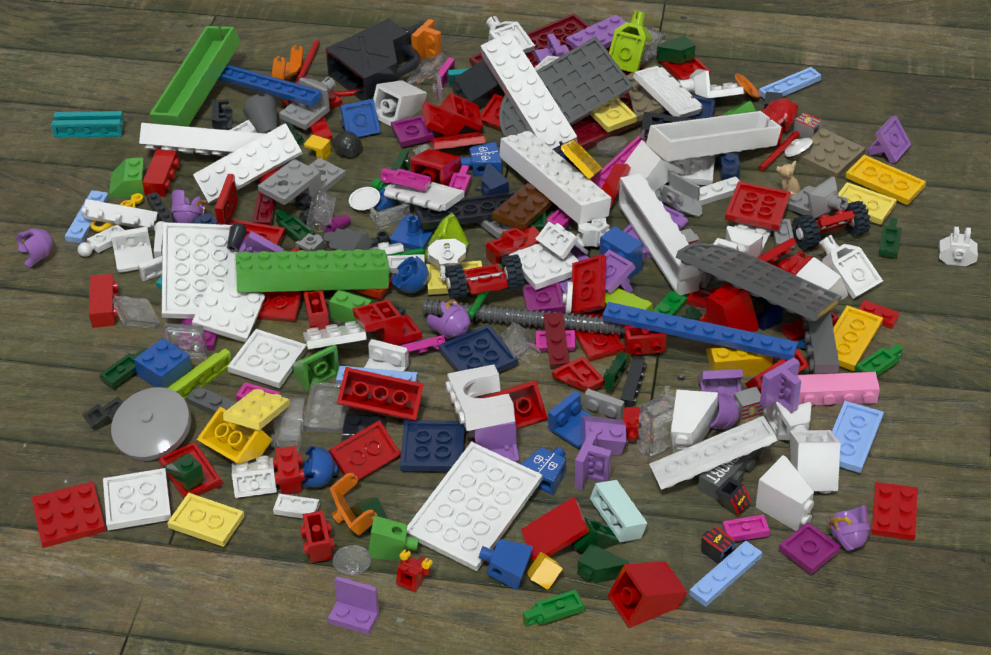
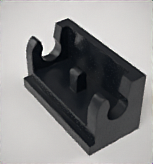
M212 99L211 120L213 129L231 130L232 107H222L223 104H229V101Z

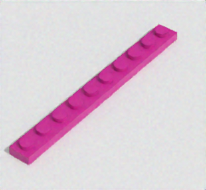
M639 135L601 169L591 181L601 189L613 165L624 164L641 140L645 142L647 140L641 139ZM559 208L546 221L554 225L558 223L566 228L574 220Z

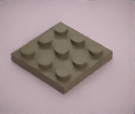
M821 128L810 137L813 140L812 144L803 152L792 156V158L837 179L865 154L866 148L827 129Z

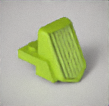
M453 213L440 222L428 243L430 246L436 240L457 239L465 244L466 250L469 245ZM427 249V251H426L425 254H424V258L428 260V256H427L428 249Z

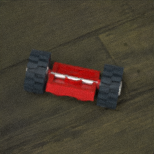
M862 201L848 203L845 210L838 211L830 217L829 214L820 216L817 221L810 214L794 218L792 221L793 236L796 238L798 247L805 250L819 245L821 241L819 239L821 238L820 233L841 228L845 224L846 230L852 236L866 233L871 228L869 225L871 224L869 220L871 217L868 215L869 210L866 209V205Z
M519 255L502 257V270L499 264L463 269L461 264L445 267V280L451 300L467 298V287L471 294H480L492 290L499 291L503 288H507V290L523 288L524 271Z

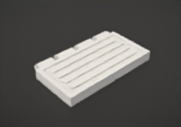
M663 67L647 68L636 71L633 75V78L672 116L686 118L699 114L703 108V105L696 98H693Z
M431 182L425 191H418L411 187H403L391 183L385 187L384 196L410 204L413 203L424 208L428 207V209L440 212L441 210L446 211L464 198V191Z

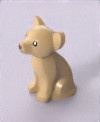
M795 160L792 165L784 164L782 167L777 166L776 171L783 177L781 180L782 190L790 191V198L800 192L799 182L793 176L796 166Z

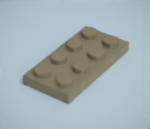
M635 72L626 76L633 85V90L629 91L634 113L637 116V122L642 120L644 112L660 114L667 111L633 78Z

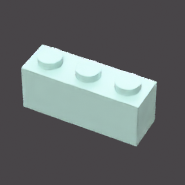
M613 480L595 483L590 500L619 542L641 539L647 522L619 482Z

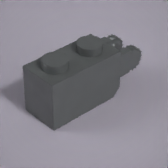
M336 228L335 232L329 231L323 235V240L329 243L330 248L334 251L338 249L344 251L355 249L369 250L373 242L366 232L362 230L353 231L349 228Z

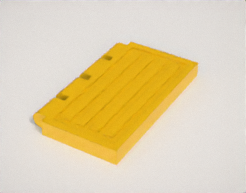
M575 140L561 146L564 154L588 179L603 169Z

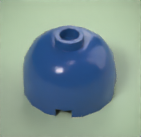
M410 256L399 264L397 275L393 274L392 283L402 292L412 294L423 290L427 286L429 270L418 256L416 258Z
M309 446L305 453L309 457L307 461H303L302 469L304 470L305 481H302V483H305L304 487L320 488L327 485L332 476L336 475L337 464H334L332 455L324 448Z

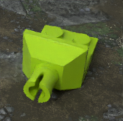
M633 10L630 23L626 22L614 31L609 54L622 70L630 72L639 71L646 41L652 42L653 40L647 27L643 26L646 13Z

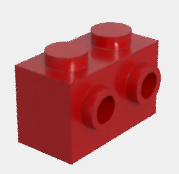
M624 326L626 353L632 356L665 352L666 334Z
M296 446L276 448L277 457H273L274 469H278V472H274L276 485L280 484L281 494L302 493L301 481H305L304 470L299 469V466H303L302 454H297Z
M324 510L302 514L304 525L300 526L302 539L306 538L307 542H303L305 555L309 554L311 563L332 559L331 550H335L333 537H329V534L332 533L330 521L325 520Z

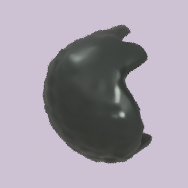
M351 131L339 133L332 141V146L340 157L345 155L353 158L362 150L361 140Z

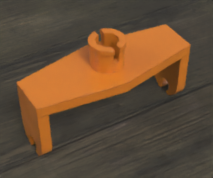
M297 45L291 48L290 62L286 63L284 57L281 58L282 61H279L280 56L274 58L272 77L291 81V76L296 75L302 67L304 50L301 45L299 50L296 49Z
M347 473L329 488L338 508L332 515L339 524L345 520L349 528L357 535H360L373 524L374 516L378 515L373 510H367L356 519L343 495L357 484L358 478L353 473Z

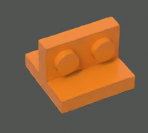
M428 19L411 35L412 47L421 55V61L426 57L439 62L442 60L441 32L435 30V21Z

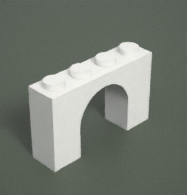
M495 365L447 374L448 382H445L446 392L450 396L451 403H454L455 413L458 414L460 424H464L466 431L515 421L514 406L509 394L489 398H474L500 391L499 373Z

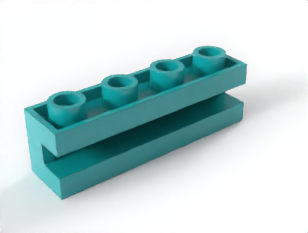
M122 111L55 112L54 121L51 124L54 138L122 137L125 125Z

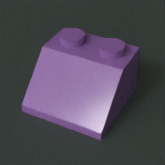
M581 416V447L591 431L597 433L598 447L611 450V455L621 456L626 444V425L623 421L619 419Z

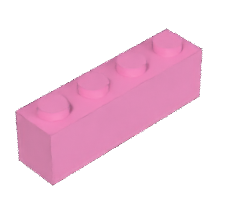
M876 372L798 375V378L801 380L798 405L808 402L811 403V406L844 404V401L855 404L878 402L880 388Z

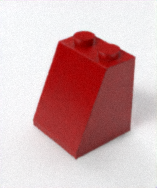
M427 149L411 158V172L431 177V182L449 186L453 173H459L461 169L460 156L433 149Z
M726 282L707 297L706 323L754 333L759 330L749 291L735 288L732 286V283Z
M660 561L624 564L607 596L628 628L679 608L688 592L667 562Z

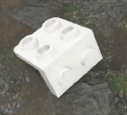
M147 227L111 233L118 272L139 269V263L153 259Z

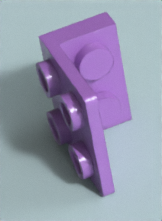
M337 576L334 580L337 602L328 617V623L370 635L380 615L377 588L369 584H362L349 578Z

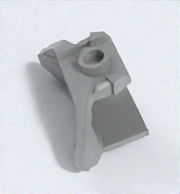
M670 172L669 185L664 184L655 191L656 197L659 201L676 208V211L698 218L703 214L702 206L699 202L700 186L674 172Z

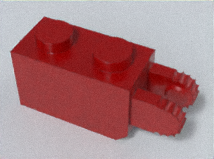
M314 290L315 292L310 293L309 291H304V303L309 327H317L318 330L326 329V326L329 325L323 291Z

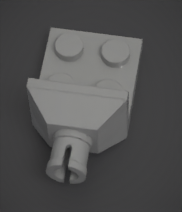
M326 77L322 82L300 78V85L320 90L322 97L313 106L295 101L279 113L280 119L307 130L330 111L328 92L336 87L332 78Z
M832 176L815 188L807 186L791 196L786 209L802 215L810 214L813 218L828 213L833 208L838 211L845 210L848 206V199L838 196L835 177Z

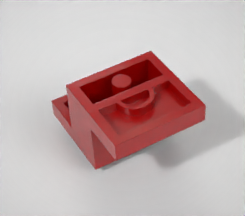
M450 93L440 107L424 101L421 105L425 126L429 130L437 131L445 137L458 135L465 125L478 131L483 127L479 106L455 94Z
M389 299L352 308L353 316L365 332H375L382 342L398 345L422 339V331L410 316H401Z

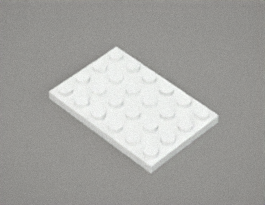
M163 222L162 318L193 319L211 278L236 286L234 260L238 249L237 251H230L226 248L229 228L232 225Z
M471 442L409 523L406 536L419 538V543L477 571L485 561L478 558L482 546L490 549L495 547L498 540H500L543 480V475Z

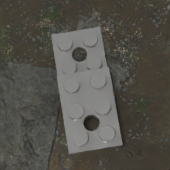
M318 158L309 166L293 159L259 184L258 191L284 205L296 196H302L303 193L309 194L312 200H315L343 179L346 173L345 170L321 158Z

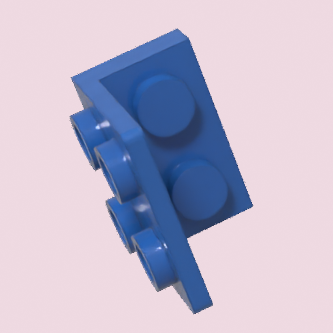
M574 391L548 412V429L577 448L581 447V416L594 417L581 409L580 393Z

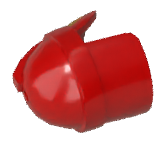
M780 98L775 101L772 100L761 112L778 125L786 121L784 125V133H786L790 125L795 121L798 105L787 98Z

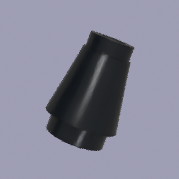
M233 223L230 226L226 246L228 250L237 251L247 235V227L245 225Z

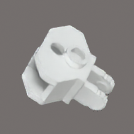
M606 218L593 219L590 223L578 224V231L581 233L577 234L576 237L586 246H600V237L610 230L609 225L606 224Z
M954 227L953 233L939 242V259L947 265L968 266L977 262L978 248L977 243L970 239L971 228H966L964 234H959V227Z
M457 239L436 240L428 247V262L438 267L441 282L446 281L445 267L458 265L465 259L466 247L465 244Z

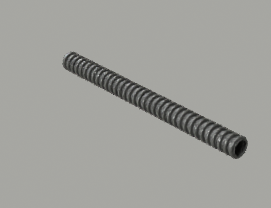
M425 299L422 309L424 316L429 314L437 317L441 315L442 317L444 313L441 309L440 300L435 302L433 299L431 301ZM460 302V305H461V306L467 311V313H468V311H469V309L471 308L472 304L469 305V303H466V304L464 305L463 302ZM483 305L480 306L474 317L469 318L472 321L474 319L476 321L481 319L482 322H485V320L488 322L493 321L494 323H497V321L499 323L505 322V324L511 322L512 325L515 323L517 325L523 324V326H526V324L529 326L534 325L535 327L540 325L543 328V314L547 313L543 310L542 312H539V310L534 312L533 309L528 311V309L522 310L521 308L516 310V308L510 309V307L504 309L503 306L501 308L495 306L494 308L492 305H489V307ZM569 313L563 314L565 330L570 328V330L576 329V331L580 329L582 332L588 330V332L594 331V333L600 331V334L606 332V334L612 333V335H615L617 333L618 335H624V326H627L604 321L603 316L601 318L595 316L594 318L592 315L587 317V315L581 316L580 314L575 316L573 313L571 315Z

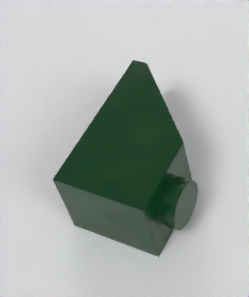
M686 36L657 45L656 59L682 64L695 59L696 45Z
M190 453L180 455L163 466L187 491L205 481L202 464Z
M584 517L590 532L572 542V545L579 552H585L590 544L606 549L618 545L620 542L608 525Z
M590 544L578 560L577 574L583 579L594 583L612 581L617 579L624 564H629V561Z

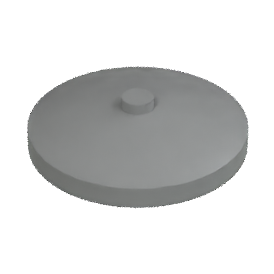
M155 387L139 391L125 400L116 411L111 425L113 441L118 449L131 459L138 461L156 460L173 452L184 441L191 426V412L183 397L171 389Z

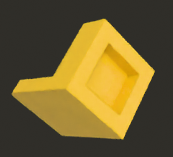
M311 135L304 143L305 148L316 151L317 159L326 160L331 155L329 139Z
M540 552L527 571V575L534 582L545 589H549L563 568L557 561Z

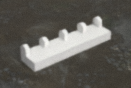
M89 199L85 200L84 207L82 208V218L135 228L147 227L151 231H154L158 213L155 211Z

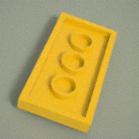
M863 155L846 172L845 177L885 196L897 199V201L906 205L926 185V181L866 155Z
M848 305L846 306L833 328L839 366L855 371V366L860 362L883 322L882 317Z

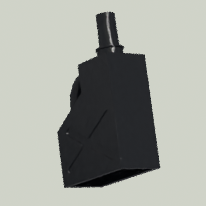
M387 19L327 47L328 75L345 89L358 90L354 94L359 100L373 99L377 84L398 81L399 77L418 68L421 63V55L410 46L412 41L411 35L425 22L421 21L411 27L404 28ZM410 60L409 62L397 67L398 65Z

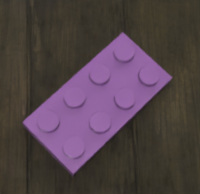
M617 15L611 16L566 37V43L575 49L596 36L606 49L611 47L615 29L626 23V21Z

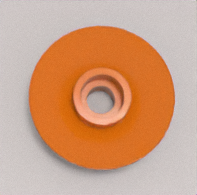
M735 74L738 85L743 87L744 94L742 95L748 94L758 99L760 95L754 85L743 75Z

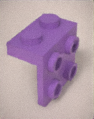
M515 421L474 430L475 444L519 464Z

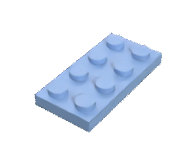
M844 401L832 433L840 442L839 467L858 473L862 472L884 412Z

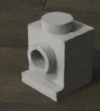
M309 233L300 242H295L296 249L325 251L324 240L318 234L312 235Z

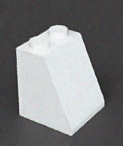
M402 80L377 84L373 99L378 120L391 126L393 121L411 118L422 110L421 105L426 99L427 92Z
M641 140L624 163L631 167L627 176L640 173L654 192L670 180V172L679 174L682 170L674 161H664L643 140Z
M815 257L796 274L798 277L841 295V300L848 296L842 277Z
M690 390L676 391L671 428L673 453L703 441L711 429L710 424L716 420L719 413L718 393Z
M831 430L790 431L791 464L813 491L825 494L831 493V491H838L840 442Z
M782 455L759 479L756 508L797 531L807 522L810 523L812 519L810 514L814 506V491L788 458Z

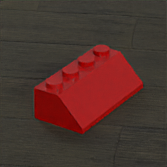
M345 367L337 404L416 421L424 384Z
M536 380L527 381L502 389L499 392L477 397L489 398L509 394L514 406L516 429L548 419Z

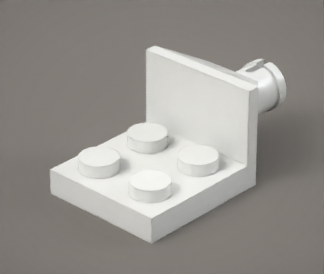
M493 16V19L490 17L486 21V25L490 28L488 42L511 31L524 53L535 50L534 43L518 22L505 21L500 23L496 16Z
M697 69L690 75V79L678 80L688 92L705 98L744 94L743 87L738 86L737 83H723V86L710 85L709 71Z
M736 222L734 227L727 226L726 240L737 243L739 251L757 258L762 255L771 237L772 230Z
M832 235L819 242L826 252L822 263L842 277L846 290L852 299H855L883 281L860 247L843 244L839 247Z
M778 401L764 408L763 414L775 433L777 440H790V431L809 430L810 402L799 404L798 409L793 413L789 412Z

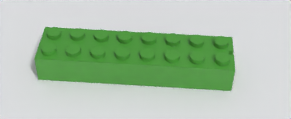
M205 27L149 115L154 124L189 126L241 43L235 27Z
M381 249L235 253L237 292L387 289L389 285L387 256L385 250Z

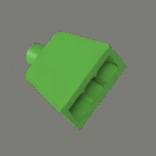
M374 516L367 558L401 560L399 555L404 549L417 551L419 538L406 536L408 527L406 524Z

